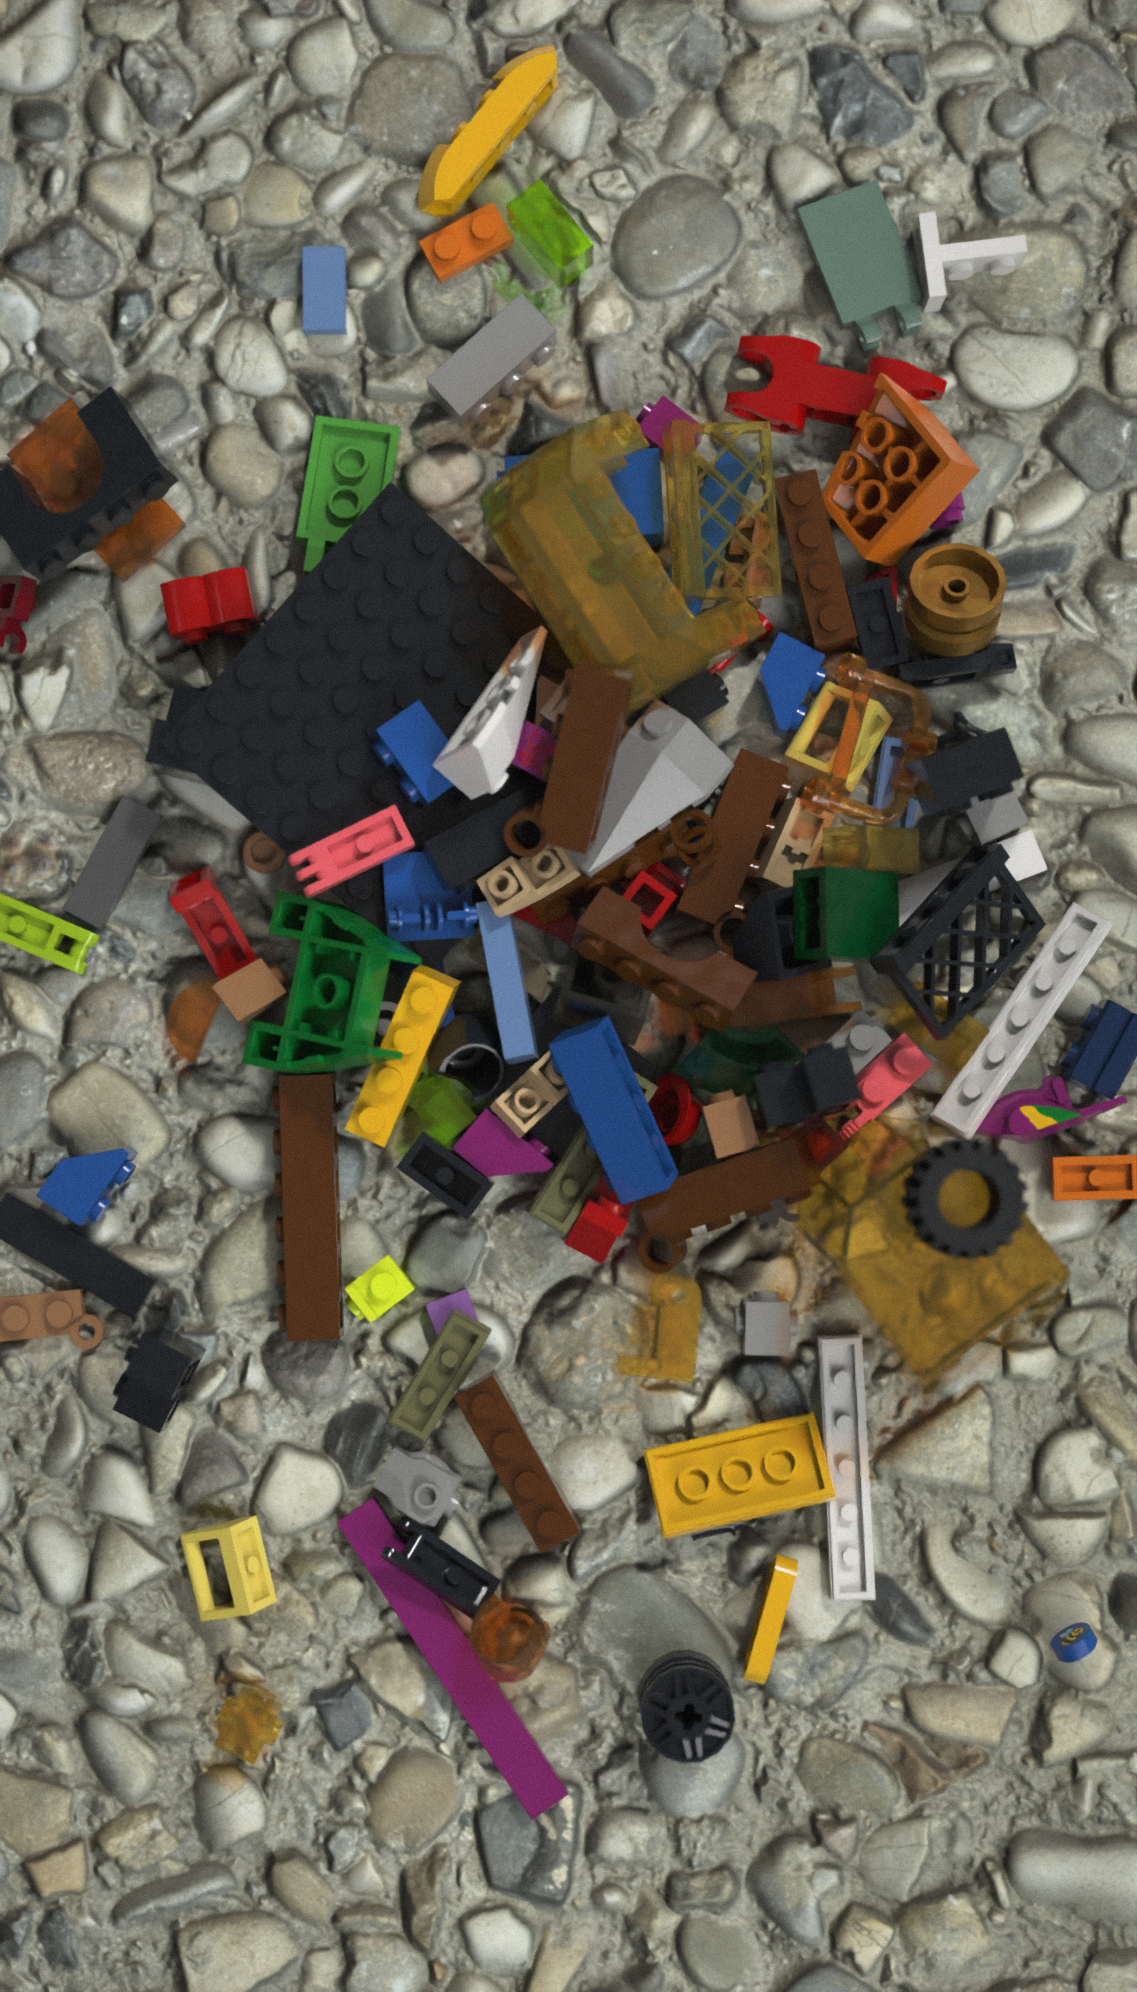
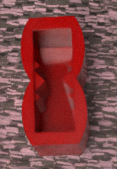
M245 567L229 568L202 576L180 578L160 584L170 636L175 640H182L183 645L204 643L208 641L209 634L224 631L225 636L229 637L243 635L250 632L249 626L259 623L250 574Z

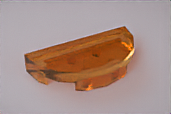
M207 980L191 984L177 995L169 1008L167 1029L170 1041L181 1056L194 1064L198 1061L222 1001L212 988L218 981Z

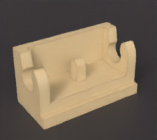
M798 797L786 799L784 804L780 805L774 820L777 822L767 845L763 844L757 858L761 862L754 880L759 883H769L778 887L777 889L793 886V870L813 868L835 815Z

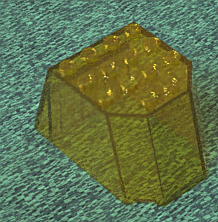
M878 1115L871 1122L865 1123L844 1142L839 1138L814 1157L822 1182L810 1189L812 1197L799 1201L796 1214L800 1215V1221L795 1222L794 1226L918 1395L926 1403L1063 1301L1071 1273L1024 1211L1020 1220L1025 1223L1021 1231L1015 1230L1011 1235L1014 1241L1007 1247L1000 1246L996 1249L998 1253L989 1257L983 1255L974 1260L954 1258L929 1248L926 1243L921 1242L914 1235L915 1230L907 1224L904 1217L907 1215L906 1207L901 1204V1196H905L906 1186H902L904 1178L910 1175L912 1171L911 1164L915 1159H920L924 1155L923 1151L931 1146H938L943 1141L957 1139L934 1123ZM967 1170L957 1171L950 1175L943 1183L939 1193V1206L944 1218L949 1223L959 1227H968L978 1222L985 1214L989 1203V1193L985 1182L978 1174Z

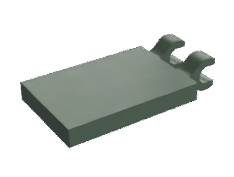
M877 179L797 208L796 218L839 327L842 331L853 326L863 354L880 347L878 341L882 340L883 337L874 318L890 312L894 314L903 339L918 334L920 332L918 326H921L923 322L914 304L921 301L922 292Z

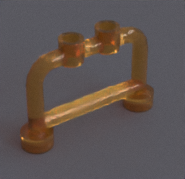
M847 652L837 666L834 681L835 685L851 690L853 693L829 780L826 781L815 776L811 777L803 789L800 807L802 810L816 815H821L825 809L871 825L885 826L894 823L904 814L909 798L918 800L905 764L933 754L937 747L938 736L928 731L931 709L928 699L921 690L911 684L866 668L867 661L864 657ZM872 689L909 703L914 712L912 725L906 731L902 742L904 754L901 765L895 772L891 782L892 798L889 805L882 809L842 796Z

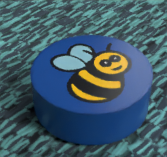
M1080 1622L1058 1632L1051 1640L1050 1645L1059 1661L1071 1663L1090 1654L1096 1647L1098 1639L1088 1623Z

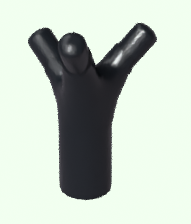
M958 711L954 714L957 721H954L952 724L953 728L957 731L934 737L931 742L934 746L943 743H960L988 731L974 726L965 718L961 711Z

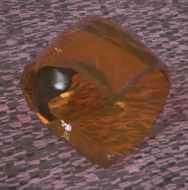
M493 1594L481 1605L471 1624V1646L474 1651V1657L491 1679L501 1683L522 1682L532 1675L544 1656L552 1636V1630L539 1614L532 1610L503 1602L497 1598L498 1596Z

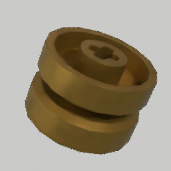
M963 543L941 544L925 551L914 562L909 576L908 596L904 610L906 631L916 644L934 654L947 657L964 656L984 649L995 637L1002 610L1001 606L1007 586L1004 569L991 554L979 547Z

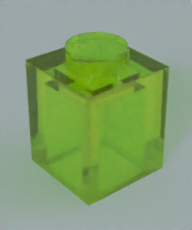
M431 1076L413 1091L417 1099L410 1106L443 1145L448 1144L479 1117L446 1077H442L437 1082Z

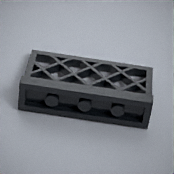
M1001 844L972 847L868 961L878 975L887 974L935 1040H945L1046 925L1004 863L1010 856ZM994 876L1001 884V902L988 901L989 882ZM968 905L976 906L975 931L962 930L963 911ZM988 907L1000 908V933L987 932ZM1012 909L1019 910L1028 923L1019 935L1012 934ZM942 934L950 935L949 960L936 959L937 939ZM962 936L975 937L974 962L961 961ZM987 938L999 939V957L994 963H986ZM916 963L924 964L923 989H915L906 976ZM936 965L949 966L948 991L935 990ZM961 967L974 968L973 987L967 993L960 992ZM935 996L948 997L947 1016L941 1023L934 1015Z

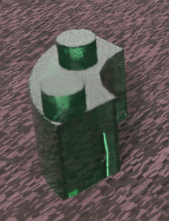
M773 1025L764 1032L757 1033L743 1032L731 1026L727 1028L725 1033H722L712 1027L674 1071L687 1080L694 1088L703 1089L712 1094L733 1090L735 1097L745 1095L748 1098L753 1097L749 1082L754 1075L759 1074L758 1067L776 1061H784L785 1067L795 1065L805 1053Z

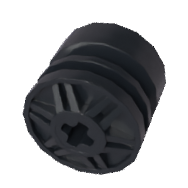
M692 1650L671 1651L659 1657L644 1673L639 1689L642 1728L651 1746L665 1758L680 1763L702 1762L719 1753L730 1739L735 1724L734 1701L729 1683L721 1667L707 1655ZM685 1704H693L694 1711L690 1713V1718H682L680 1711H684Z

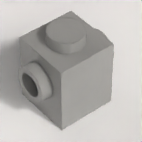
M753 1291V1298H743L742 1309L735 1308L734 1333L735 1335H742L743 1353L745 1355L789 1356V1337L797 1336V1310L790 1309V1302L787 1299H779V1291Z

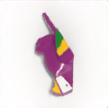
M1049 1074L1043 1079L1042 1085L1038 1089L1014 1091L996 1100L974 1134L1027 1144L1084 1123L1089 1118L1126 1104L1127 1099L1124 1095L1074 1111L1062 1077L1053 1078Z

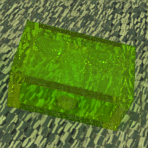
M538 179L506 204L508 226L560 290L593 265L594 244L541 179Z

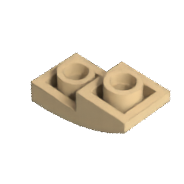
M547 844L540 853L531 857H523L517 860L515 857L510 856L476 880L495 915L501 918L543 899L579 877L581 873L567 849Z
M551 1049L490 1105V1108L519 1139L568 1094L569 1089L563 1075L559 1074L552 1065L550 1058Z

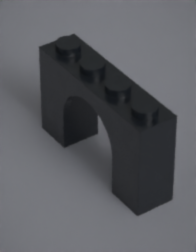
M111 386L77 411L80 419L98 445L103 459V473L100 484L86 503L75 510L65 513L49 512L29 479L9 464L0 471V532L22 568L43 583L62 574L68 564L83 553L95 549L101 539L117 527L128 524L138 511L150 502L161 499L167 494L169 488L179 481L131 404Z

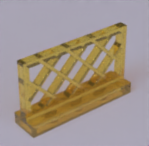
M689 419L671 420L663 429L662 438L674 604L692 603L694 600L781 596L782 586L770 421L689 423ZM759 433L760 452L750 461L733 443L741 434ZM722 434H734V435L732 436V438H731L730 440H728V439L725 438ZM695 435H710L723 447L710 463L696 451ZM726 451L745 468L732 484L713 467ZM760 459L761 470L757 466H755ZM697 464L703 469V471L698 476ZM749 472L762 483L763 496L755 505L736 488ZM706 473L726 490L713 506L702 498L698 491V483ZM729 494L748 511L735 527L716 511ZM763 502L764 514L758 509ZM700 508L706 512L702 519H700ZM752 515L766 530V539L758 548L739 532ZM709 517L728 533V536L716 549L712 548L702 538L701 526ZM732 538L751 554L738 571L719 554ZM766 546H767V557L762 553V550H763ZM703 551L709 556L705 562H703ZM755 559L769 572V586L755 587L742 575ZM714 560L732 578L723 588L705 589L704 570ZM737 581L743 588L730 587Z

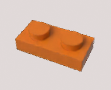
M493 201L418 241L419 248L439 284L514 244L513 236Z
M1137 1155L1049 1157L1052 1201L1137 1199Z

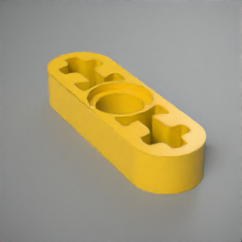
M775 1554L772 1559L744 1657L741 1673L742 1679L762 1685L767 1680L797 1573V1559L780 1554Z

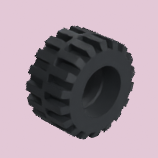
M948 1140L941 1142L938 1146L929 1147L923 1151L924 1155L920 1159L913 1161L910 1166L912 1171L909 1176H905L902 1186H906L905 1196H901V1204L906 1207L907 1215L904 1217L907 1224L913 1227L915 1230L914 1235L921 1242L947 1256L974 1260L983 1255L987 1257L998 1253L997 1248L1000 1246L1007 1247L1014 1241L1011 1235L1015 1230L1021 1231L1025 1223L1020 1220L1022 1212H1028L1029 1202L1024 1201L1023 1192H1027L1028 1188L1026 1181H1021L1018 1174L1022 1171L1016 1163L1010 1162L1007 1159V1153L983 1141ZM963 1170L978 1174L985 1182L989 1193V1203L985 1214L978 1222L968 1227H959L949 1223L944 1218L939 1206V1193L943 1183L953 1173Z

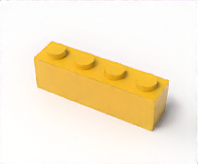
M423 964L413 970L380 1046L381 1048L402 1052V1058L372 1064L344 1130L382 1147H385L393 1138L427 1061L426 1055L441 1029L461 981Z

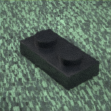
M889 577L846 587L865 674L908 663L910 660Z

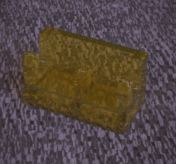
M915 981L912 983L915 989H923L921 982ZM903 996L885 1021L901 1034L905 1032L913 1042L955 1071H958L961 1066L967 1064L990 1032L988 1028L969 1015H966L945 1040H935ZM935 996L934 1015L941 1023L947 1016L948 1001L941 996Z

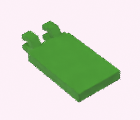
M316 415L296 533L297 542L301 543V549L306 550L303 568L306 576L390 482L394 484L401 440L400 426Z

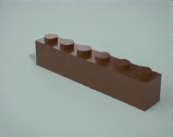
M336 1075L279 1076V1085L272 1086V1108L274 1112L280 1111V1129H274L273 1150L275 1155H281V1172L275 1173L274 1190L276 1199H282L283 1216L276 1217L277 1243L284 1242V1260H278L277 1281L278 1286H285L286 1303L279 1304V1329L286 1330L287 1341L340 1339L344 1336Z

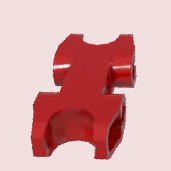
M787 335L741 336L737 355L745 361L764 368L770 377V384L759 392H728L724 411L763 430L786 435H799L803 433L806 418L852 428L849 445L851 446L859 429L855 425L862 410L868 411L878 390L873 386L880 372L887 375L916 400H941L945 393L947 381L909 362L886 357L869 358L864 374L818 364L821 347L812 341Z

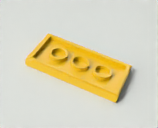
M814 1411L643 1450L663 1539L836 1500Z

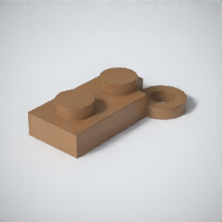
M83 1288L0 1297V1342L69 1334L75 1346L81 1349H90L99 1345L105 1336V1326L102 1320L93 1314H86ZM84 1323H89L94 1327L95 1334L90 1340H86L80 1335V1327Z

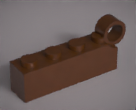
M583 659L575 666L574 670L568 669L562 687V695L568 697L564 714H557L551 736L552 739L558 740L554 757L548 756L542 772L541 781L547 783L544 800L539 798L535 807L520 809L506 823L504 840L512 852L519 856L531 857L540 853L547 844L586 855L595 845L637 673L588 659ZM520 820L534 822L541 832L540 842L529 844L522 841L516 831L517 822Z
M740 748L712 818L715 832L718 834L722 844L721 854L717 861L709 867L703 869L692 868L675 911L676 914L713 928L712 941L718 951L730 957H733V948L726 946L722 942L720 928L727 921L736 920L742 923L745 919L746 914L741 912L745 901L738 899V895L743 883L752 885L761 862L753 857L759 842L765 845L768 844L777 822L769 817L775 803L784 804L792 781L785 779L789 769L788 766ZM713 840L707 848L698 853L696 859H702L711 853L714 846Z
M801 1132L678 1175L668 1190L636 1200L647 1229V1233L642 1236L638 1244V1257L643 1266L654 1273H665L680 1265L686 1257V1239L693 1237L691 1231L693 1228L705 1225L707 1232L732 1224L730 1216L744 1211L748 1219L771 1211L770 1202L785 1198L786 1204L790 1205L812 1197L810 1189L823 1181L805 1133ZM656 1236L665 1238L671 1244L673 1255L670 1262L662 1261L654 1254L652 1245Z

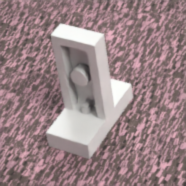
M936 211L918 213L912 233L919 287L922 292L923 313L940 311L947 295L944 279L946 276H948L949 280L956 281L967 279L974 273L990 271L992 275H1005L1019 268L1028 252L1026 235L940 245Z

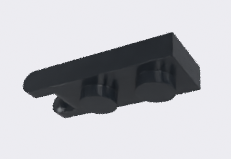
M402 1516L397 1526L409 1534L410 1538L401 1553L389 1546H385L380 1556L473 1621L481 1619L501 1580L411 1518Z

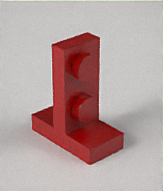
M209 863L170 884L168 899L177 914H182L219 981L259 959L217 885V877Z
M603 1174L583 1206L564 1244L603 1264L617 1236L621 1238L629 1222L627 1217L635 1201L621 1205L616 1193H612L607 1187Z

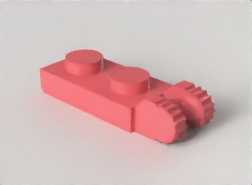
M905 1032L892 1041L856 1075L862 1099L853 1107L858 1114L852 1120L847 1121L837 1133L843 1142L857 1132L865 1123L874 1120L933 1066ZM837 1114L823 1117L824 1121L828 1120L829 1118L832 1119Z

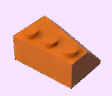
M880 372L873 386L878 390L868 411H861L855 424L859 427L849 450L841 453L822 492L827 512L864 559L894 567L980 470L929 409L887 375Z

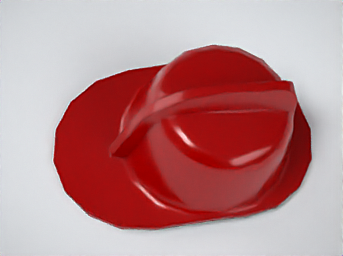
M675 1073L665 1074L653 1083L658 1088L648 1102V1105L666 1145H682L695 1134L700 1122V1109L705 1105L690 1093L689 1085L683 1077Z

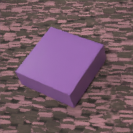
M467 1288L425 1304L436 1335H438L454 1307L479 1321Z

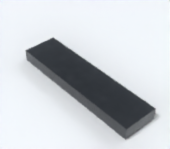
M7 1192L0 1203V1239L132 1318L137 1317L159 1279L16 1194Z

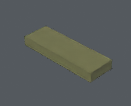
M454 1307L397 1401L387 1421L425 1443L492 1329Z

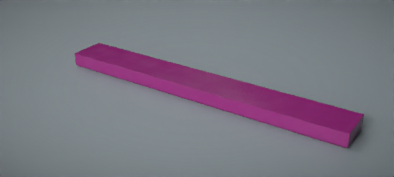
M375 1495L337 1521L338 1526L530 1818H535L568 1795L567 1787L444 1600L380 1556L385 1546H389L401 1553L406 1543Z

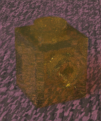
M243 1686L237 1698L228 1695L217 1718L224 1725L214 1746L254 1765L264 1743L273 1747L284 1724V1721L277 1718L283 1704L275 1701L276 1696L272 1692L259 1686H252L251 1689Z

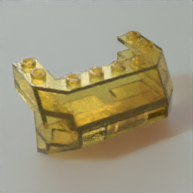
M627 408L572 426L511 467L479 497L490 534L574 668L583 659H588L637 673L625 722L634 719L656 699L659 700L684 680L733 657L767 632L759 620L757 611L749 604L744 594L694 617L685 604L682 594L675 588L663 569L660 559L651 550L641 534L635 519L619 499L608 477L618 474L628 465L624 457L643 451L650 446L641 432L639 423L631 416Z

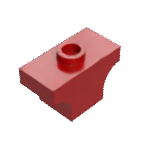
M659 861L649 866L646 871L641 870L622 895V897L642 907L640 921L643 933L647 939L684 891L687 884L685 880Z

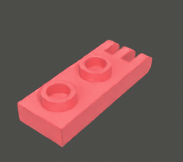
M394 804L293 853L287 859L291 866L299 865L306 860L309 861L310 865L299 870L295 875L299 882L314 876L317 877V882L303 889L306 897L310 898L415 847V843Z

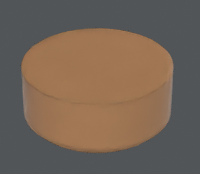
M260 830L249 835L243 844L242 854L244 861L257 873L272 874L281 869L287 859V853Z

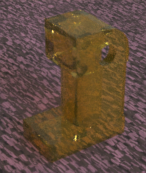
M652 1272L649 1303L650 1306L656 1307L651 1355L620 1352L619 1375L694 1382L702 1308L701 1290L698 1284L688 1275L674 1272ZM676 1290H685L687 1292L686 1300L682 1303H674L672 1301V1294Z

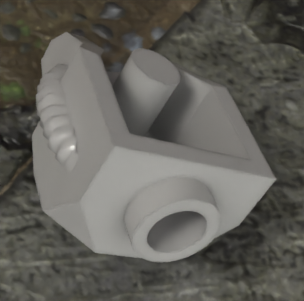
M395 1446L375 1480L373 1487L387 1495L390 1505L399 1514L416 1520L419 1523L435 1527L442 1515L450 1518L458 1505L462 1494L455 1490L463 1475L451 1469L434 1454L426 1453L425 1451L410 1453Z

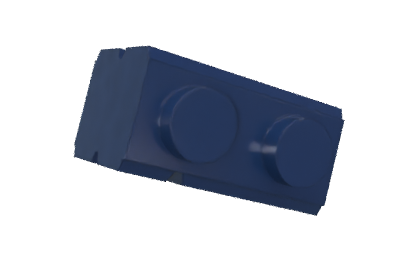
M1106 999L1100 1001L1097 1006L1092 1003L1087 1008L1079 1023V1026L1084 1028L1077 1044L1071 1041L1059 1060V1065L1064 1067L1059 1075L1062 1079L1102 1101L1115 1098L1137 1058V1014L1132 1013L1112 1000Z

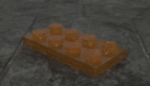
M71 398L6 454L59 513L75 510L86 503L97 490L103 473L101 451L77 414L80 408ZM161 498L150 502L138 511L128 524L117 527L101 539L99 545L93 550L124 583L187 526L164 499Z

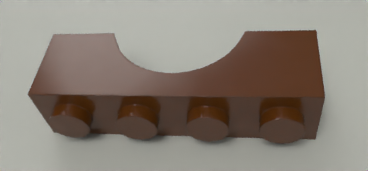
M816 469L774 478L769 495L779 534L783 537L791 558L799 596L800 619L807 646L821 653L851 647L858 635Z
M603 886L577 922L571 947L578 950L586 959L597 961L615 971L623 980L636 983L652 992L662 1002L674 1005L689 1013L702 1025L713 1027L725 1033L747 999L758 973L720 951L696 961L678 960L664 955L650 944L643 933L640 921L642 907Z
M495 1369L457 1390L454 1396L541 1554L579 1533V1519L560 1485L552 1477L539 1456L520 1419L516 1406Z

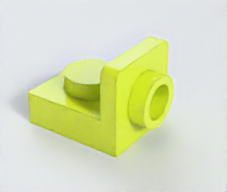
M388 1254L344 1288L349 1295L344 1300L359 1320L366 1317L372 1323L416 1287L393 1257Z

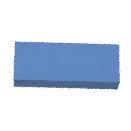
M488 901L476 903L504 1059L509 1065L539 1060L513 913L499 918L495 915Z

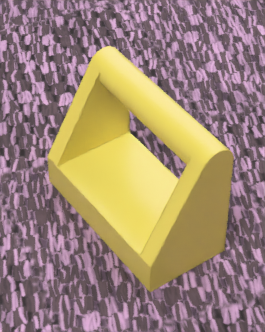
M826 681L783 756L837 788L852 793L893 719L880 702ZM837 699L857 712L828 763H824L804 753L834 700Z
M256 1515L180 1534L200 1621L251 1615L277 1601ZM218 1538L233 1602L215 1606L199 1541Z

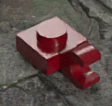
M0 575V647L3 648L5 637L9 635L11 639L9 652L12 654H22L26 648L27 638L21 628V622H28L29 615L36 603L34 593L37 580L24 575Z

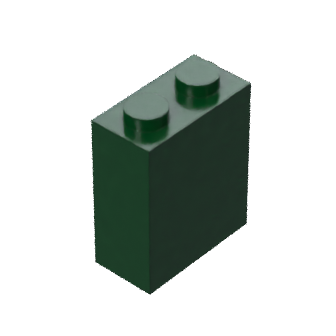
M832 866L793 870L794 959L869 964L868 961L899 928L898 873Z

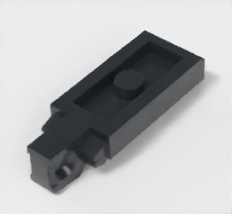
M991 643L985 652L964 656H945L944 658L929 660L927 655L909 657L910 661L908 663L898 665L893 675L895 691L903 693L979 682L982 677L1014 673L1017 664L1013 644Z

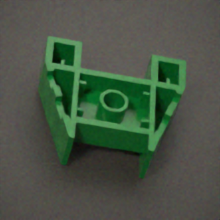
M277 891L268 934L301 940L284 1025L250 1020L242 1063L273 1071L312 1075L401 1059L402 1052L373 1046L390 960L394 959L421 965L422 958L343 904Z

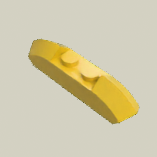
M554 45L543 46L525 52L503 66L492 77L497 86L496 90L489 89L483 95L477 107L478 112L469 123L464 121L457 127L452 135L451 145H437L429 157L421 177L418 197L420 212L437 218L454 216L558 87V67Z

